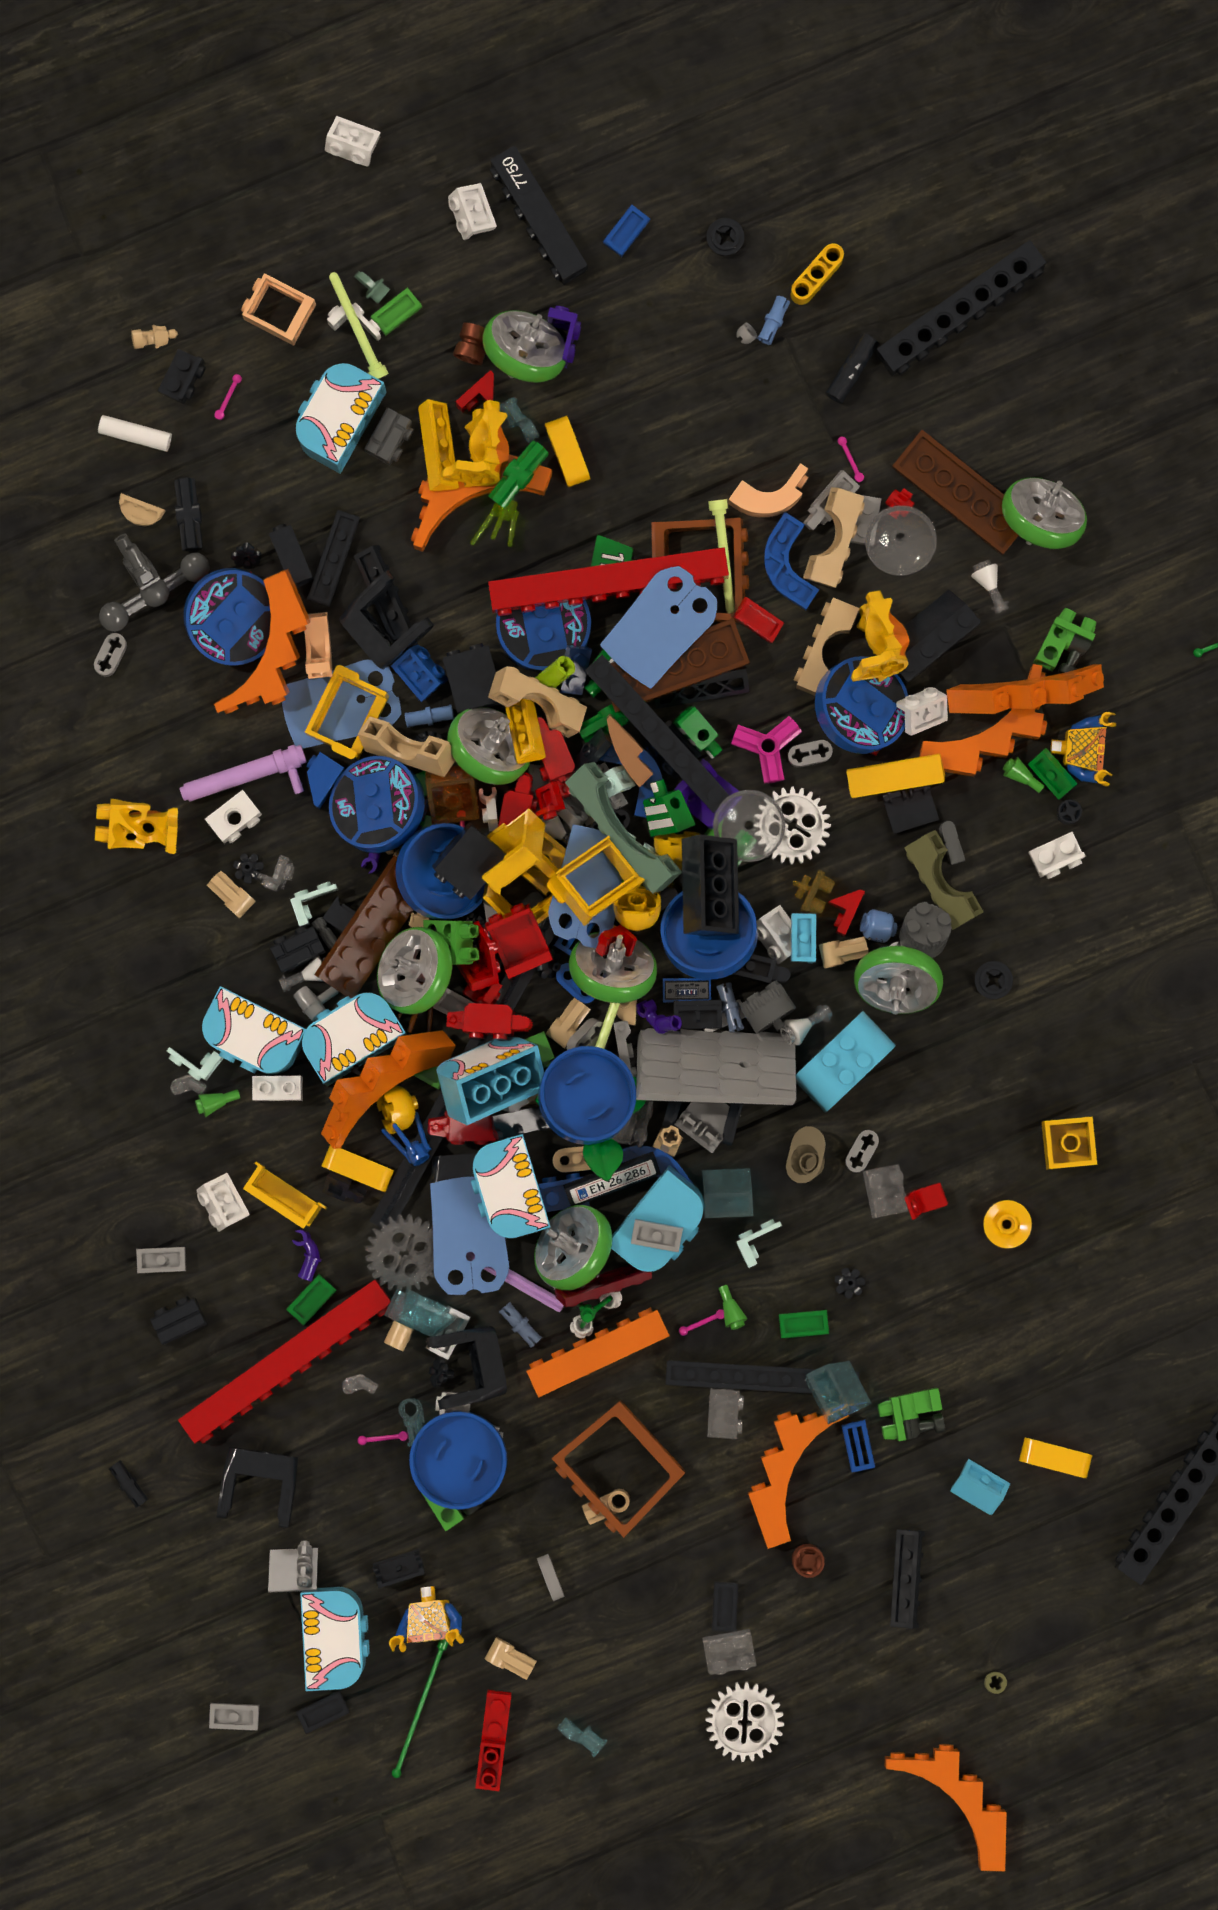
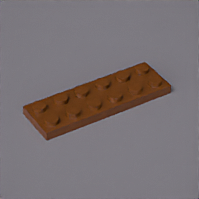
M921 430L892 465L895 471L1002 556L1019 536L1009 527L1003 516L1002 500L1004 494L925 431Z
M734 619L709 627L651 689L629 675L616 662L611 663L645 702L750 664ZM611 701L615 713L620 712V710Z
M396 856L392 857L314 974L346 997L353 998L357 995L380 961L384 949L398 934L413 911L403 899L397 885Z

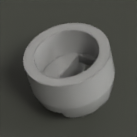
M744 323L737 330V338L741 336V343L749 344L757 338V333L750 324Z

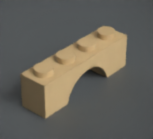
M831 487L824 510L831 516L834 522L835 538L832 545L825 552L809 557L803 579L834 588L841 582L843 563L847 561L850 555L849 544L851 538L853 539L857 532L856 522L858 516L864 510V496L841 488Z
M833 598L831 603H825L821 613L822 616H825L822 625H816L812 635L816 640L813 647L808 645L803 659L807 660L804 669L799 667L794 681L798 682L797 689L814 696L816 695L818 684L828 671L822 658L823 646L835 635L849 634L859 611L858 607Z
M508 666L495 673L488 698L506 707L516 704L521 699H529L536 702L546 714L548 728L560 731L567 738L580 732L587 709L577 699L567 697L556 688L547 687L541 684L538 679L528 677L520 673L517 668Z
M369 716L358 733L366 752L390 757L402 764L442 777L446 776L455 762L451 754V745L448 741L430 735L425 742L414 741L399 733L389 722Z

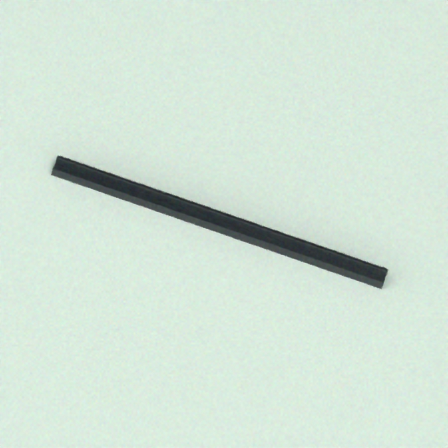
M564 913L559 917L560 925L562 924L567 913ZM548 916L539 923V927L549 947L555 934L551 928ZM533 968L510 979L506 974L501 982L503 986L499 990L500 996L494 1004L508 1005L514 1011L536 969ZM484 1035L483 1039L470 1038L463 1053L495 1040L493 1035ZM442 1091L422 1125L427 1143L431 1147V1150L428 1152L430 1157L418 1166H413L406 1157L404 1158L370 1219V1222L390 1233L443 1139L441 1136L428 1133V1119L443 1117L447 1111ZM418 1132L414 1141L422 1143Z

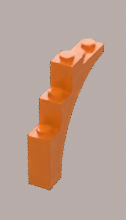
M509 454V461L500 470V480L509 463L513 459L517 460L518 457ZM540 465L534 472V476L529 484L519 491H527L544 496L552 476V469ZM428 478L427 481L423 480L418 494H421V501L427 503L428 506L423 505L419 519L422 520L419 528L415 527L411 537V541L414 542V549L423 552L433 532L450 513L471 499L491 493L497 484L464 487V482L458 481V489L431 491Z
M289 569L263 580L269 597L271 612L270 635L265 653L249 679L234 693L214 704L217 713L224 711L225 714L231 713L239 709L237 705L246 702L247 705L253 704L260 700V695L265 704L272 702V705L286 700L284 696L290 691L279 667L282 666L283 670L295 666V660L300 658L290 631L293 634L300 633L306 630L305 625L311 622Z
M1033 664L1031 666L1028 679L1045 677V673L1042 672V665ZM1040 706L1034 709H1011L998 723L978 735L949 742L923 741L919 757L940 754L944 772L974 777L976 771L980 772L983 758L979 757V754L1007 758L1008 753H1013L1015 739H1011V736L1038 740L1041 734L1045 735L1047 721L1043 720L1044 714L1035 712V709L1039 710Z
M1093 664L1061 674L1020 681L960 684L947 689L949 713L996 714L1007 709H1034L1044 704H1071L1084 699L1086 694L1104 688L1101 664Z
M443 1030L398 1036L391 1054L367 1058L359 1077L337 1079L329 1097L334 1104L321 1132L323 1137L333 1149L341 1148L349 1132L372 1104L400 1082L449 1060L456 1045Z
M839 1404L826 1408L827 1413L817 1416L816 1412L805 1415L802 1422L799 1421L797 1414L792 1415L791 1411L777 1415L778 1420L773 1421L783 1449L779 1450L778 1447H773L764 1451L765 1455L761 1457L770 1485L766 1486L765 1482L752 1486V1491L748 1492L768 1549L791 1541L786 1523L785 1501L788 1483L795 1464L804 1449L817 1435L832 1424L849 1417L845 1406L841 1408Z
M939 1744V1748H933V1758H929L927 1753H915V1757H905V1753L891 1752L890 1756H885L884 1766L886 1769L905 1771L923 1777L940 1787L954 1799L964 1812L973 1830L980 1870L1005 1871L1007 1812L1005 1809H1001V1805L987 1804L986 1808H982L983 1781L977 1779V1775L963 1774V1778H959V1750L954 1749V1745Z

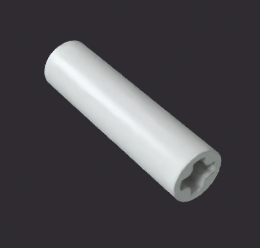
M102 415L98 427L99 434L166 452L170 447L172 433Z

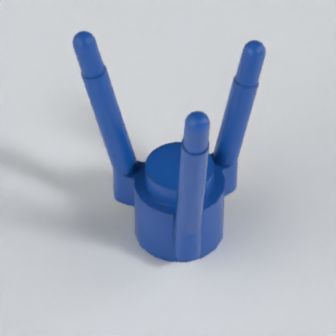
M415 1112V1122L422 1143L418 1141L410 1143L396 1123L392 1126L406 1145V1149L385 1128L381 1131L407 1158L410 1164L418 1166L430 1157L428 1152L431 1150V1147L427 1143L419 1114Z

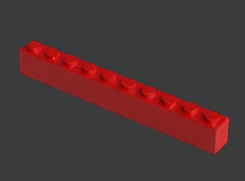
M725 547L489 581L493 613H498V616H506L512 614V610L521 609L522 613L535 611V607L545 606V609L558 608L560 603L568 602L569 606L583 604V600L592 599V602H602L607 600L606 597L616 595V599L628 598L630 593L639 592L641 594L656 573L677 566L689 572L693 576L694 583L699 587L704 582H710V585L725 583L724 580L729 578ZM674 576L668 580L667 585L671 591H675L677 586H683V582L679 577Z
M377 1279L373 1280L178 1419V1421L194 1444L198 1441L202 1444L214 1436L212 1431L218 1427L223 1430L234 1422L232 1420L233 1416L237 1413H240L241 1416L246 1414L253 1408L251 1403L258 1398L261 1402L273 1394L272 1388L278 1384L281 1388L293 1380L291 1378L293 1373L299 1371L301 1374L313 1366L310 1361L317 1356L320 1360L332 1352L331 1346L337 1342L341 1346L352 1338L350 1336L352 1331L358 1329L359 1332L371 1324L369 1319L377 1314L380 1318L390 1311L389 1305L393 1302Z

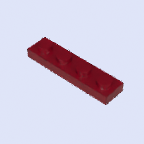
M629 1264L599 1274L580 1288L568 1291L555 1289V1296L565 1307H574L581 1302L598 1299L604 1294L619 1292L622 1288L642 1284L644 1281L652 1279V1272L638 1270Z

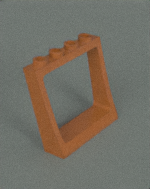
M742 518L725 519L726 528H733L735 611L733 613H716L714 622L734 619L732 617L745 597V589H749V576L744 575V566L749 564L748 552L744 551V542H748V529L743 527ZM715 519L651 522L652 558L669 555V534L671 532L716 529ZM670 610L673 614H677L679 612Z
M621 1400L552 1457V1460L558 1465L555 1470L564 1479L568 1476L574 1483L571 1486L580 1497L585 1495L591 1501L588 1503L591 1510L596 1515L601 1512L607 1519L604 1522L605 1525L613 1533L618 1531L623 1538L686 1472ZM612 1417L619 1418L670 1475L669 1479L627 1523H622L565 1460L566 1455Z

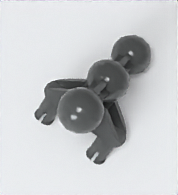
M127 534L118 536L114 541L124 557L123 564L136 585L140 588V593L122 604L118 602L105 604L99 613L100 624L108 631L116 632L122 630L127 625L131 614L146 605L150 607L163 605L168 600L169 591L187 580L198 582L208 575L210 570L208 559L200 553L187 554L181 561L180 569L160 579L151 561L138 549L135 543L132 544Z

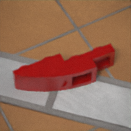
M487 1691L476 1789L500 1790L511 1692Z

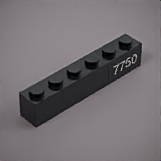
M515 145L490 160L492 168L489 169L495 181H501L504 186L501 190L507 201L512 200L516 207L513 210L520 221L524 219L528 226L526 232L532 241L536 239L540 246L538 251L543 260H549L552 265L550 271L555 280L560 279L564 285L588 271L587 263Z

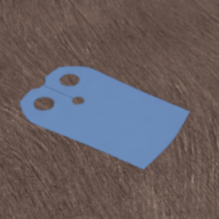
M680 566L661 570L651 579L626 614L601 642L600 646L624 671L651 689L678 658L712 625L717 611V598L706 587L697 586L693 581V576ZM674 576L679 577L683 582V587L677 592L671 591L667 585L668 580ZM703 598L706 600L708 606L704 613H697L693 610L692 603L695 599ZM673 605L679 607L677 614H673L670 611Z
M368 659L345 666L357 672L359 679L370 684L368 676L371 672L378 671L382 674V683L375 687L388 693L389 698L386 703L391 706V713L389 716L379 717V719L393 725L401 715L399 697H396L392 691L395 681L389 666L383 670L376 666L372 660ZM331 677L306 678L287 684L290 692L284 696L286 700L282 702L285 721L295 746L301 745L304 749L325 744L307 736L305 730ZM343 681L318 734L333 741L357 737L376 696ZM358 695L365 696L364 703L357 702Z
M573 824L561 868L607 836L602 834L600 830ZM602 851L565 876L588 906L619 886L622 882V877L619 875L618 870ZM552 896L548 910L550 925L555 935L566 940L576 938L583 946L591 948L597 947L598 937L604 930L612 929L614 926L615 913L613 904L594 916L586 926L581 923L566 902L561 904L554 896ZM564 913L569 914L572 918V924L567 929L562 928L559 924V917ZM590 923H596L600 928V933L596 938H591L587 934V926Z
M460 1177L430 1183L434 1276L441 1288L449 1295H466V1292L473 1289L479 1290L481 1293L497 1291L504 1283L509 1272L505 1237L498 1235L492 1230L487 1217H481L478 1203H481L482 1200L480 1194L474 1193L471 1180L475 1179V1177ZM473 1252L475 1255L474 1260L468 1261L466 1254ZM485 1267H492L496 1271V1278L492 1282H485L481 1278V1271ZM452 1270H459L463 1274V1281L459 1285H453L448 1280V1274Z

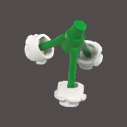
M620 1291L602 1295L599 1298L600 1303L596 1306L584 1305L582 1302L579 1303L577 1306L580 1309V1315L573 1318V1322L570 1324L571 1332L575 1333V1336L578 1338L590 1336L593 1332L592 1320L595 1318V1314L602 1307L612 1309L621 1305L622 1295Z

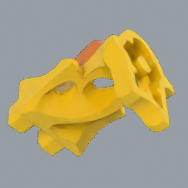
M487 400L484 402V409L473 411V420L465 425V429L470 434L469 450L471 454L470 459L473 462L457 460L454 465L443 469L441 478L464 482V487L490 486L500 481V470L509 461V445L501 428L508 415L507 413L500 412V402Z
M874 591L867 594L865 597L867 604L862 605L859 609L861 619L857 624V628L865 632L867 643L873 650V654L877 656L864 658L860 661L859 666L852 672L851 679L853 682L874 678L881 682L887 677L903 671L909 664L905 652L910 640L903 624L890 613L893 600L891 598L884 599L881 591Z
M111 799L110 804H97L96 819L109 820V827L96 826L95 841L108 843V849H144L145 843L159 842L165 846L166 852L175 854L178 808H170L167 812L149 811L151 807L149 804L132 803L117 799ZM132 810H137V811H139V812H133V813H130V814H129V812L132 811ZM143 824H152L154 831L152 833L146 832L143 829ZM129 833H133L136 835V839L128 840L126 836Z

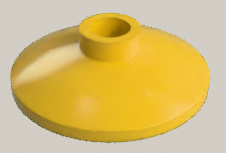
M1004 1200L995 1203L988 1209L983 1225L987 1238L993 1244L1001 1248H1014L1026 1241L1031 1232L1032 1222L1030 1214L1024 1206L1015 1201ZM1004 1220L1011 1222L1009 1229L1003 1228L1002 1223Z

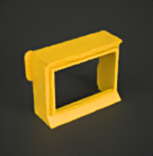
M337 665L305 730V734L331 746L332 750L349 759L356 758L359 760L364 747L358 735L352 748H348L318 734V731L343 681L376 696L363 725L369 716L379 719L389 695L386 691L360 680L357 672L342 665Z
M527 809L508 825L503 823L487 835L492 842L506 852L501 862L482 875V879L499 895H501L502 886L506 887L535 865L537 861L541 862L545 823L530 809Z
M607 836L555 872L546 884L556 900L561 904L566 902L584 926L594 916L628 892L637 890L645 880L635 872L609 839L610 836ZM602 851L618 870L624 882L588 906L565 876Z
M542 852L541 862L537 861L536 866L551 879L559 869ZM485 884L483 899L497 913L504 915L511 912L510 908L513 906L489 884ZM552 894L532 908L538 924L549 916L548 910Z
M258 1162L254 1163L258 1167L243 1188L303 1229L306 1225L310 1227L321 1208L327 1209V1206L321 1202L316 1203L265 1169V1166Z

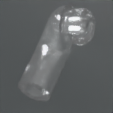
M191 1075L176 1078L170 1086L171 1092L175 1095L188 1090L203 1094L207 1088L206 1084L196 1080Z
M357 1374L343 1381L342 1390L346 1394H352L357 1390L364 1389L373 1395L379 1384L362 1374Z

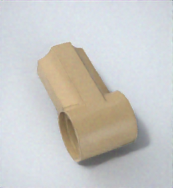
M222 871L217 873L207 884L225 902L224 905L239 919L256 902L245 890L234 884Z
M865 936L819 945L824 968L835 967L845 964L844 962L862 959L868 954Z
M574 998L560 1018L557 1017L545 1035L563 1048H566L568 1040L576 1032V1029L590 1012V1009Z
M674 1126L669 1128L661 1127L653 1147L671 1156H675L683 1137L680 1136L679 1129Z
M394 1320L384 1343L404 1351L414 1329Z
M615 1489L611 1493L600 1497L614 1514L625 1511L630 1504V1495L624 1489ZM617 1494L624 1496L626 1500L625 1505L622 1507L614 1505L612 1501L613 1496ZM588 1503L582 1505L590 1525L605 1519L601 1512L596 1515L588 1506Z
M498 1637L495 1638L484 1658L491 1664L501 1669L506 1668L526 1680L537 1662Z

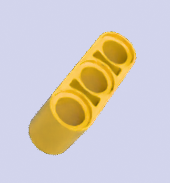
M833 243L827 245L796 279L791 289V299L794 303L798 305L808 303L841 266L844 256L841 246ZM834 252L839 256V259L837 261H830L826 255ZM813 270H820L824 276L820 279H815L812 277L811 272ZM799 287H804L808 294L802 297L797 295L795 290Z
M564 416L545 423L567 486L570 487L590 480L588 469L568 417Z
M331 1145L321 1165L326 1169L382 1192H386L394 1170L341 1148L333 1149Z
M1025 1437L1019 1461L1087 1479L1092 1455Z

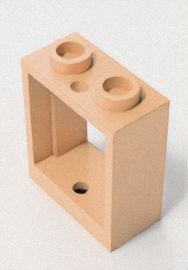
M264 273L262 279L258 278L252 289L254 293L251 299L247 298L241 309L243 312L242 316L245 321L294 346L316 306L315 299ZM268 287L301 303L286 332L253 316Z

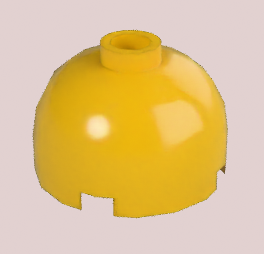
M684 831V834L672 833L655 836V853L660 856L668 854L677 867L682 870V838L699 835V833Z
M640 886L635 891L631 890L613 903L615 918L621 926L629 930L641 931L648 929L656 923L660 916L661 897L658 893L656 896L651 891H648L644 886Z
M395 1086L376 1101L378 1110H382L385 1118L382 1122L389 1134L397 1133L392 1126L394 1123L402 1131L412 1125L415 1119V1110L418 1109V1102L414 1095L411 1096L405 1088Z

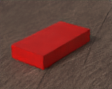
M744 597L732 617L769 643H773L784 622L748 597Z

